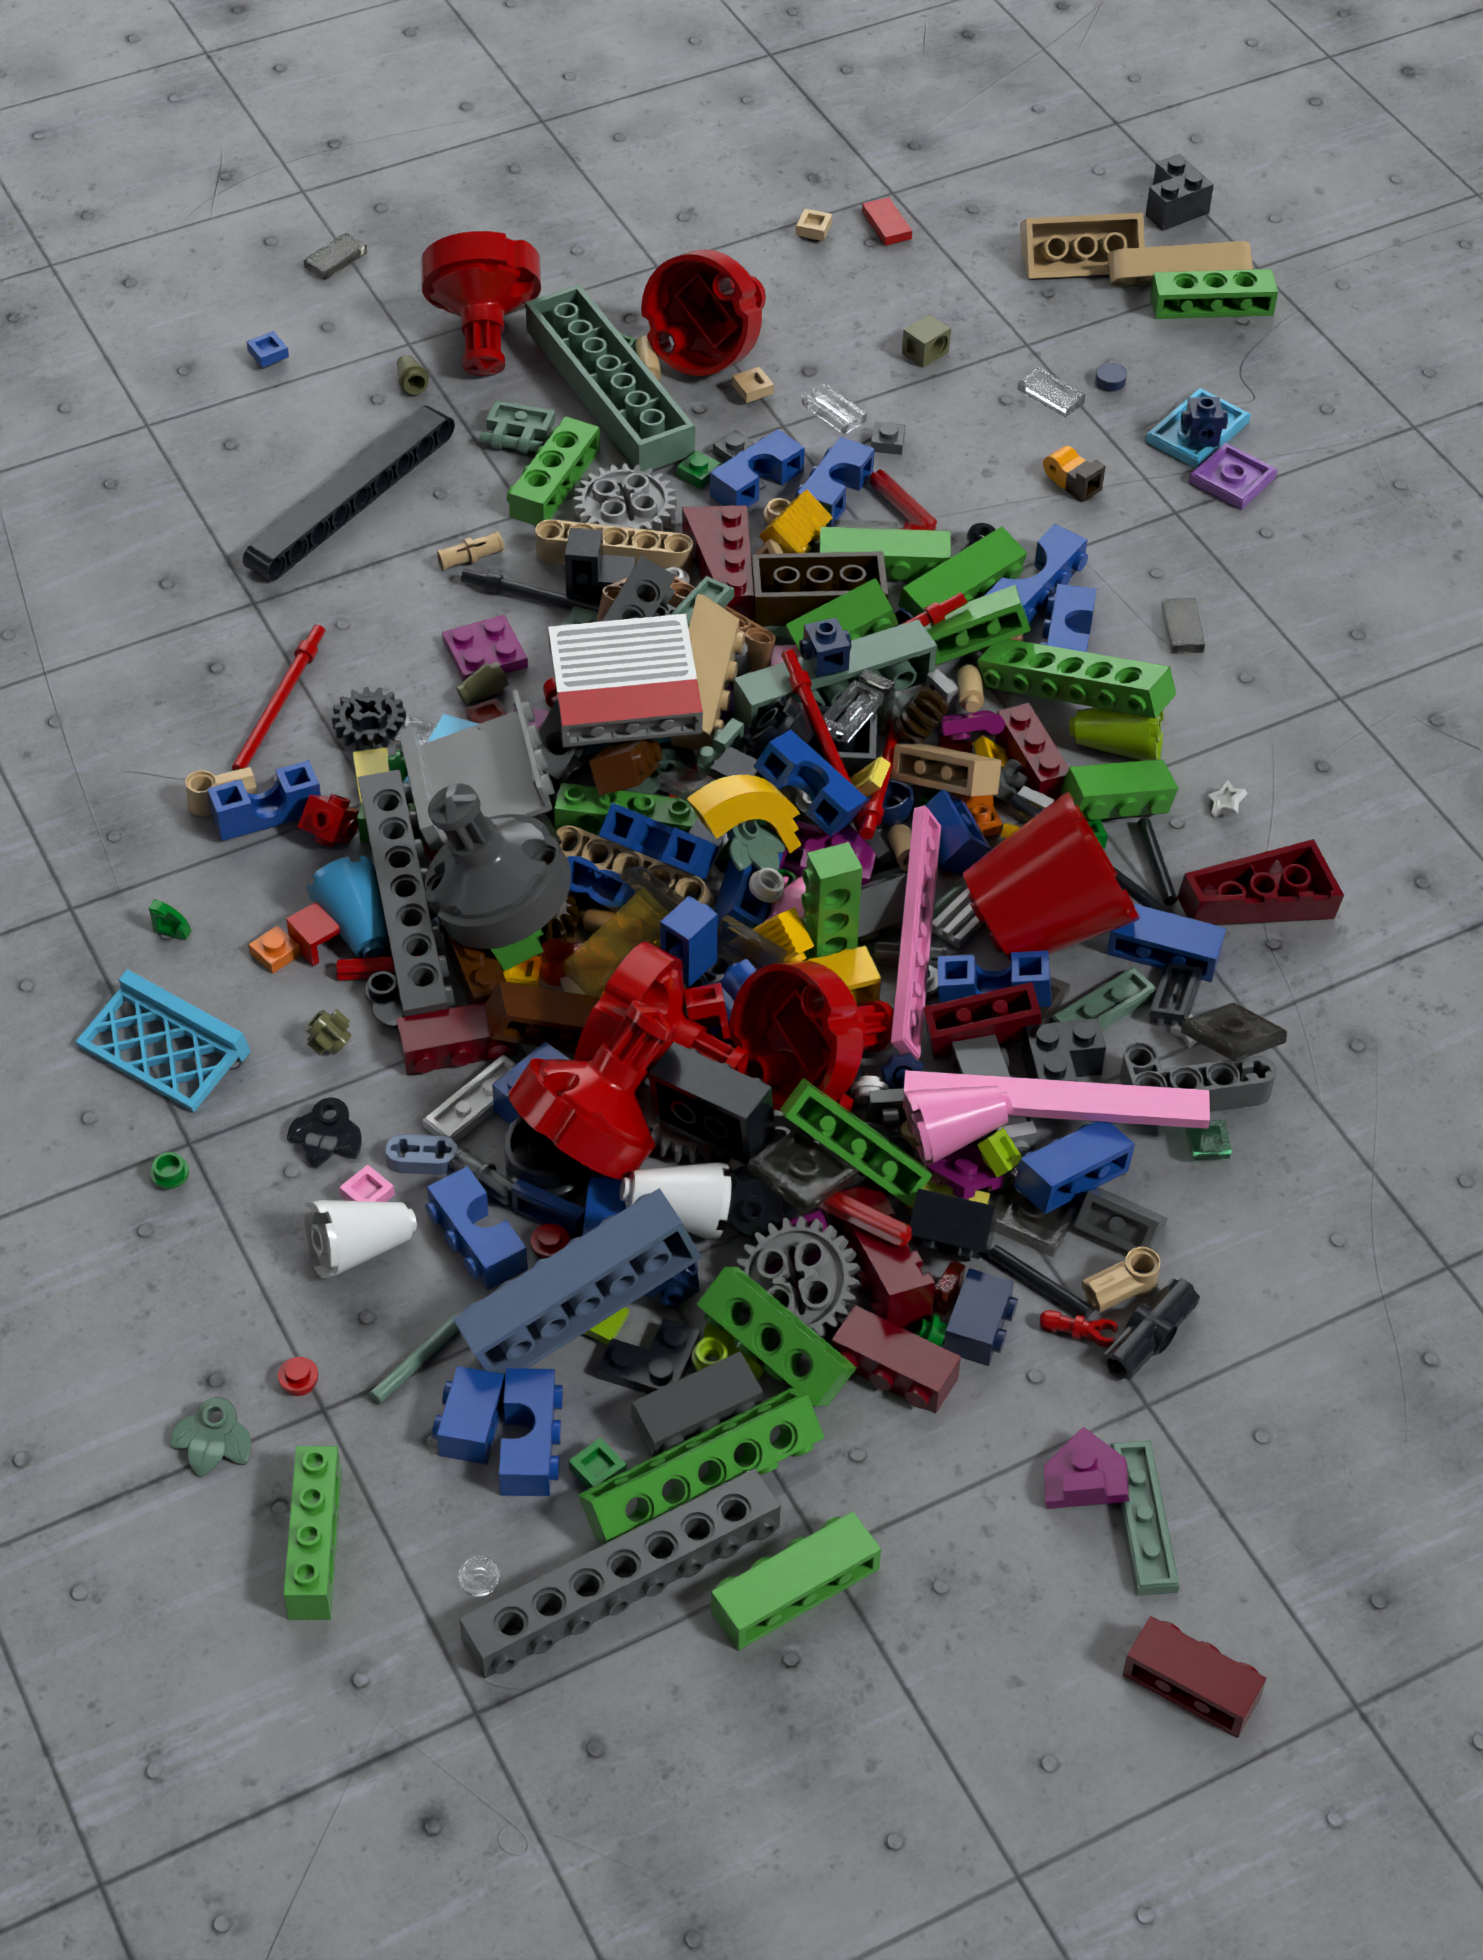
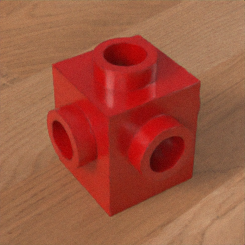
M310 794L298 828L314 834V841L328 847H334L335 843L349 844L350 839L355 836L358 830L357 817L359 810L349 806L350 800L336 794H331L330 797Z

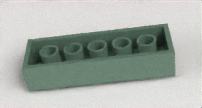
M918 619L852 640L849 670L816 677L809 661L803 660L802 657L798 658L802 670L807 671L811 679V690L818 706L874 708L878 712L908 702L919 689L926 686L927 674L935 670L937 645ZM784 662L734 678L733 719L744 723V733L750 723L755 727L757 726L759 720L766 714L763 709L774 700L784 696L787 700L791 697L796 703H802L798 693H794L788 681L790 674ZM744 739V744L750 750L751 745Z

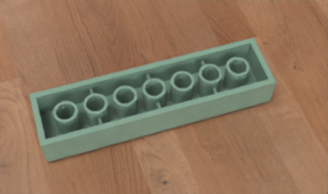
M580 284L525 302L526 330L633 467L638 464L642 472L648 468L654 470L685 459L695 451V425Z

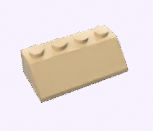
M1143 213L1026 218L1020 223L1021 251L1028 279L1110 275L1108 253L1118 249L1145 247Z
M697 594L689 625V635L703 710L702 734L671 736V745L700 751L705 746L712 748L711 742L714 734L718 729H723L724 720H720L722 711H728L731 691L727 689L729 681L734 682V678L737 676L738 662L734 660L736 653H742L745 633L740 632L739 618L705 595Z

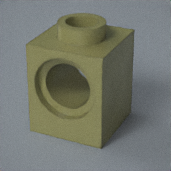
M928 314L903 329L902 354L922 368L926 367L949 353L951 328L931 314Z

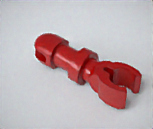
M1053 1310L1044 1311L1039 1318L1040 1326L1045 1331L1070 1333L1072 1338L1079 1340L1081 1336H1084L1105 1348H1110L1114 1343V1339L1101 1336V1331L1106 1329L1114 1333L1118 1331V1324L1109 1319L1085 1321V1316L1076 1315V1318L1062 1316L1061 1312Z

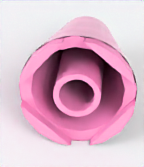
M998 1086L909 1090L903 1093L905 1096L903 1097L904 1109L910 1133L914 1135L918 1144H922L915 1148L924 1166L943 1159L1008 1123V1114L1013 1113V1106L1008 1092H1001Z

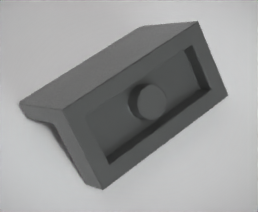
M1098 1187L1088 1191L1074 1227L1122 1249L1131 1251L1137 1247H1148L1151 1249L1159 1228L1165 1226L1168 1218Z

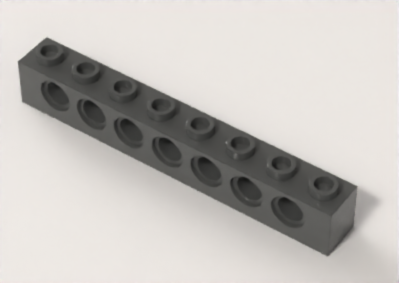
M641 555L603 621L661 616L656 613L659 605L666 608L675 590L670 588V585L676 575ZM638 597L643 598L647 602L640 600ZM558 698L538 730L542 744L536 746L537 750L542 749L548 769L543 770V774L548 773L553 788L557 783L561 785V783L566 782L573 770L568 765L570 759L573 757L578 760L586 745L563 747ZM549 749L558 751L560 755L553 754Z
M400 769L358 777L361 799L404 1017L455 1007L452 986H444L443 978L449 977L445 955L438 956L436 949L443 947L439 925L432 926L430 918L437 916L425 896V879L428 870L427 867L420 868L419 860H425L421 838L414 839L413 832L419 831L415 810L408 811L407 804L413 803L410 783H402ZM429 984L428 986L420 987L421 985Z
M754 1468L460 1617L461 1639L484 1678L495 1673H506L514 1668L518 1661L532 1654L547 1652L557 1641L571 1634L578 1635L587 1631L594 1622L607 1615H618L624 1612L631 1603L646 1595L651 1597L661 1593L668 1584L681 1577L689 1578L696 1575L710 1562L718 1558L726 1559L733 1556L743 1545L755 1539L764 1540L780 1527L781 1506ZM736 1516L741 1518V1520L732 1522L726 1518ZM693 1535H702L706 1538L702 1540H693L689 1537ZM658 1553H665L669 1555V1557L664 1559H657L653 1557V1555ZM620 1572H629L633 1574L632 1576L627 1578H621L616 1576V1574ZM583 1591H593L596 1593L590 1597L579 1595ZM546 1610L558 1611V1613L553 1616H544L541 1614ZM508 1629H518L521 1631L513 1636L503 1634Z

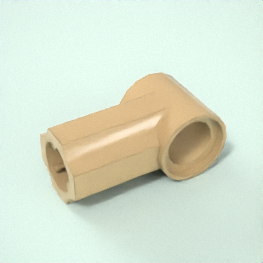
M251 767L218 775L205 770L190 773L185 780L187 804L190 813L199 817L212 815L207 790L210 787L242 779L247 793L257 794V786Z
M1148 1247L1133 1248L1128 1252L1124 1261L1082 1281V1288L1086 1295V1300L1093 1306V1310H1097L1100 1313L1133 1296L1145 1297L1155 1292L1160 1272L1161 1260L1159 1255ZM1136 1270H1144V1271H1146V1272H1148V1273H1146V1274H1140V1273H1137V1272H1135V1271H1136Z

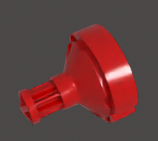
M493 231L462 232L435 241L422 254L421 284L424 297L433 306L461 317V331L465 335V354L462 357V368L465 372L475 376H491L501 373L505 369V356L501 352L504 316L525 308V302L538 298L541 292L540 256L538 251L525 240H511L506 237L505 233Z
M701 249L675 256L663 262L652 273L645 286L641 303V315L648 320L650 325L647 339L657 355L666 364L679 372L694 376H706L717 373L739 363L753 349L761 330L762 309L765 305L766 294L762 283L756 277L749 275L736 260L724 253ZM669 336L672 337L674 346L671 345L669 341Z
M644 941L629 952L608 980L603 995L593 1007L585 1023L574 1060H591L601 1044L611 1039L627 1016L625 1010L634 1000L660 1010L677 1031L670 1042H665L647 1066V1070L654 1067L673 1042L686 1048H693L703 1056L716 1062L726 1063L734 1070L745 1074L750 1051L741 1046L734 1048L706 1033V1027L693 1020H689L685 1010L682 961L657 946Z
M796 961L770 964L751 974L737 993L730 1017V1040L736 1046H741L750 1051L745 1075L751 1078H759L772 1087L774 1110L781 1111V1107L803 1078L834 1101H837L852 1085L860 1067L863 1050L881 1052L893 1047L891 1037L894 1009L888 1003L881 1000L869 1001L861 1006H857L852 993L844 981L834 971L817 962Z
M635 1000L625 1010L627 1016L611 1039L601 1044L591 1060L532 1059L508 1093L511 1104L520 1116L533 1129L553 1141L558 1149L590 1169L621 1181L623 1177L629 1178L632 1170H639L655 1147L654 1139L649 1132L648 1125L635 1096V1091L648 1073L647 1066L665 1042H670L677 1032L676 1028L660 1010Z

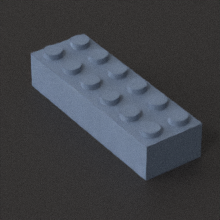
M658 1188L652 1193L640 1196L633 1205L619 1214L607 1217L598 1227L584 1236L572 1239L565 1248L554 1255L537 1261L530 1270L519 1277L502 1283L495 1292L481 1301L469 1304L453 1320L486 1371L501 1373L506 1376V1368H530L702 1259L682 1221L661 1189Z

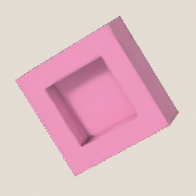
M366 1165L339 1187L340 1196L346 1201L387 1202L395 1196L394 1186L369 1165Z

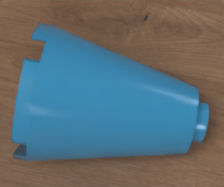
M359 856L361 861L351 862L349 857H345L328 863L314 873L313 878L315 882L311 886L307 883L306 889L313 903L317 902L339 925V935L357 957H379L384 953L389 939L378 879L372 860L365 856Z

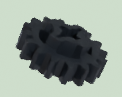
M364 687L361 694L352 690L351 698L341 696L340 705L333 706L334 715H331L336 738H343L345 746L355 743L356 750L359 751L364 745L368 746L370 750L375 749L377 744L387 748V740L389 739L397 742L399 740L398 733L400 730L405 729V723L407 722L403 701L401 699L395 700L393 692L383 695L382 688L380 687L375 693L370 692L368 687Z

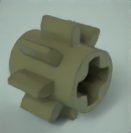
M337 1009L331 1015L325 1010H321L310 1020L305 1028V1031L310 1034L307 1038V1045L319 1056L325 1050L329 1051L332 1055L338 1053L351 1038V1033L346 1030L350 1026L348 1024L350 1020Z

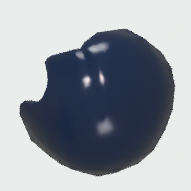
M889 780L882 805L884 815L880 826L892 827L902 824L909 818L914 809V793L911 787L902 782ZM870 796L867 797L868 800H867V802L864 804V806H865L867 803H869Z

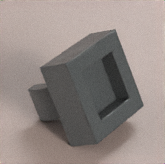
M1011 759L1006 762L1004 767L1001 766L998 795L994 796L1009 803L1010 799L1015 794H1018L1021 790L1020 787L1024 786L1028 781L1027 776L1018 772L1023 768L1022 763Z
M875 830L874 837L866 840L876 853L872 874H875L880 869L881 864H883L886 870L899 867L896 858L877 830Z
M904 1088L869 1091L868 1122L882 1125L890 1135H898L897 1124L907 1121L905 1109H903Z

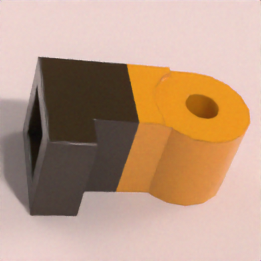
M1063 446L1047 456L1043 461V468L1047 476L1081 502L1091 498L1103 488L1106 466L1097 460L1089 463L1080 457L1076 450L1070 446Z

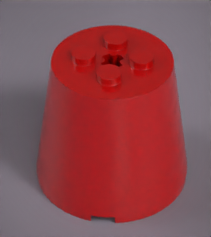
M1069 792L1061 795L963 872L964 880L970 890L968 894L971 901L970 905L980 923L987 922L985 925L990 933L988 935L998 953L1004 951L1010 961L1011 952L1048 951L1050 955L1141 919L1126 889L1122 890L1115 878L1118 875L1080 808L1078 805H1074V799Z

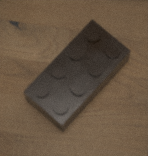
M883 551L752 554L754 622L762 627L786 626L787 623L875 578L888 600L889 594Z

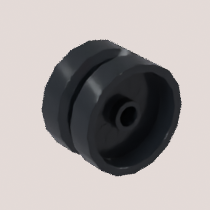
M521 1116L510 1124L504 1136L506 1177L508 1180L515 1183L519 1178L569 1202L573 1201L584 1191L589 1181V1167L558 1149L553 1141L533 1129Z

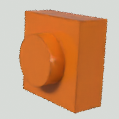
M275 926L249 944L250 954L272 974L301 955L300 945L278 926Z

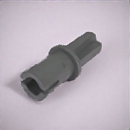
M877 942L874 948L875 962L899 965L901 943ZM930 946V966L938 968V956H947V946Z
M461 1148L454 1153L465 1164L451 1158L449 1166L453 1171L457 1172L468 1166L488 1194L504 1205H509L512 1202L511 1187L514 1183L498 1173L495 1165L492 1163L485 1164L465 1148Z

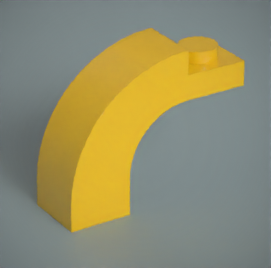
M753 775L723 777L705 785L687 798L700 822L716 839L744 821L761 819L765 820L768 827L779 835L785 849L789 853H792L801 846L795 834L799 828L793 820L795 816L800 814L799 811L772 783L763 778Z

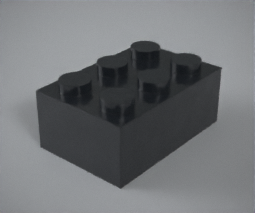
M673 1042L648 1073L654 1121L744 1164L754 1163L776 1135L772 1087L759 1078H751L734 1070L726 1063L716 1062L703 1056L693 1048H686Z

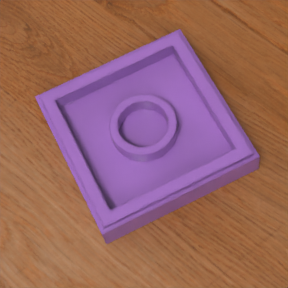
M1225 442L1190 474L1189 483L1242 510L1276 478L1278 469Z

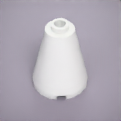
M717 1162L632 1170L629 1178L623 1177L620 1200L625 1201L626 1208H628L640 1196L652 1193L660 1188L687 1232L707 1240L717 1241L723 1233L722 1230H716L719 1220L727 1221L729 1213L731 1176L723 1175V1171L728 1170L729 1166Z
M316 1200L306 1204V1207L310 1208L311 1212L304 1213L303 1216L307 1251L309 1256L317 1255L321 1265L315 1266L314 1269L321 1278L337 1276L411 1240L412 1233L417 1229L414 1211L411 1208L408 1209L402 1202Z

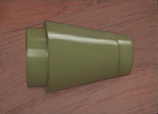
M403 355L399 357L397 369L401 389L412 395L425 391L429 382L428 372L412 356Z
M497 662L492 664L485 663L457 686L456 690L466 705L470 702L502 693L503 688L508 686L509 683L504 671Z

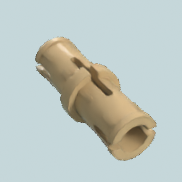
M496 531L474 540L470 537L463 539V543L442 550L439 549L436 554L440 567L444 571L447 568L470 562V564L477 563L479 558L503 552L505 547L500 533Z

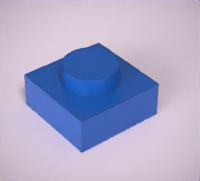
M274 331L246 341L248 352L262 368L289 357L288 347Z

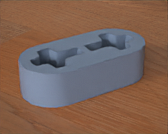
M401 1134L392 1137L385 1146L387 1165L390 1169L399 1173L442 1175L453 1171L449 1166L451 1158L459 1162L458 1157L454 1155L458 1151L457 1144L453 1139L446 1136ZM401 1150L408 1151L406 1152L405 1157H398V1155H400ZM439 1152H446L442 1159L436 1158Z

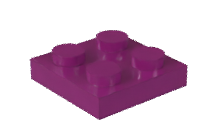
M505 614L442 632L443 643L463 681L485 663L492 664L497 662L505 674L528 667V658Z

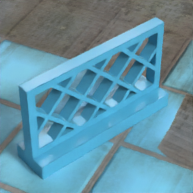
M127 969L118 979L121 985L120 989L76 1040V1044L80 1049L194 1113L236 1060L243 1062L251 1052L245 1036L239 1030ZM125 1001L135 1006L136 1015L116 1019V1011ZM154 1020L164 1022L165 1031L145 1035L143 1023ZM138 1024L139 1037L119 1041V1028ZM112 1030L113 1043L101 1046L91 1043L98 1033ZM183 1036L193 1038V1048L174 1052L172 1039ZM167 1041V1054L148 1058L146 1045ZM141 1046L142 1059L127 1063L122 1060V1050ZM218 1052L224 1056L217 1065L203 1068L201 1055ZM196 1057L197 1070L177 1074L175 1061ZM170 1063L171 1076L158 1079L150 1076L149 1067ZM199 1079L200 1087L191 1098L179 1092L178 1083Z

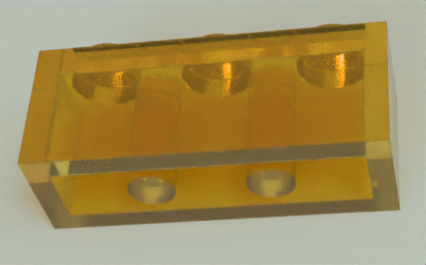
M642 888L565 961L564 973L587 995L601 997L608 980L633 948L644 941L660 948V921L669 912Z

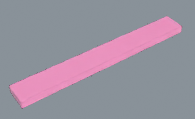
M925 805L914 808L891 1037V1043L900 1054L910 1052L916 1060H919L921 1054L924 1021L923 1007H925L941 835V825Z
M905 1070L904 1092L921 1089L998 1086L1001 1092L1007 1091L1010 1096L1013 1113L1008 1114L1009 1116L1205 1129L1209 1128L1210 1123L1209 1090Z

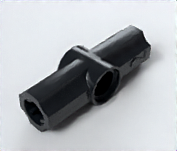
M1172 1278L1149 1305L1143 1303L1134 1311L1126 1324L1125 1331L1103 1355L1102 1362L1107 1366L1110 1374L1119 1380H1131L1154 1353L1159 1355L1166 1350L1176 1335L1178 1326L1199 1303L1200 1296L1196 1293L1191 1283L1183 1278L1180 1280Z

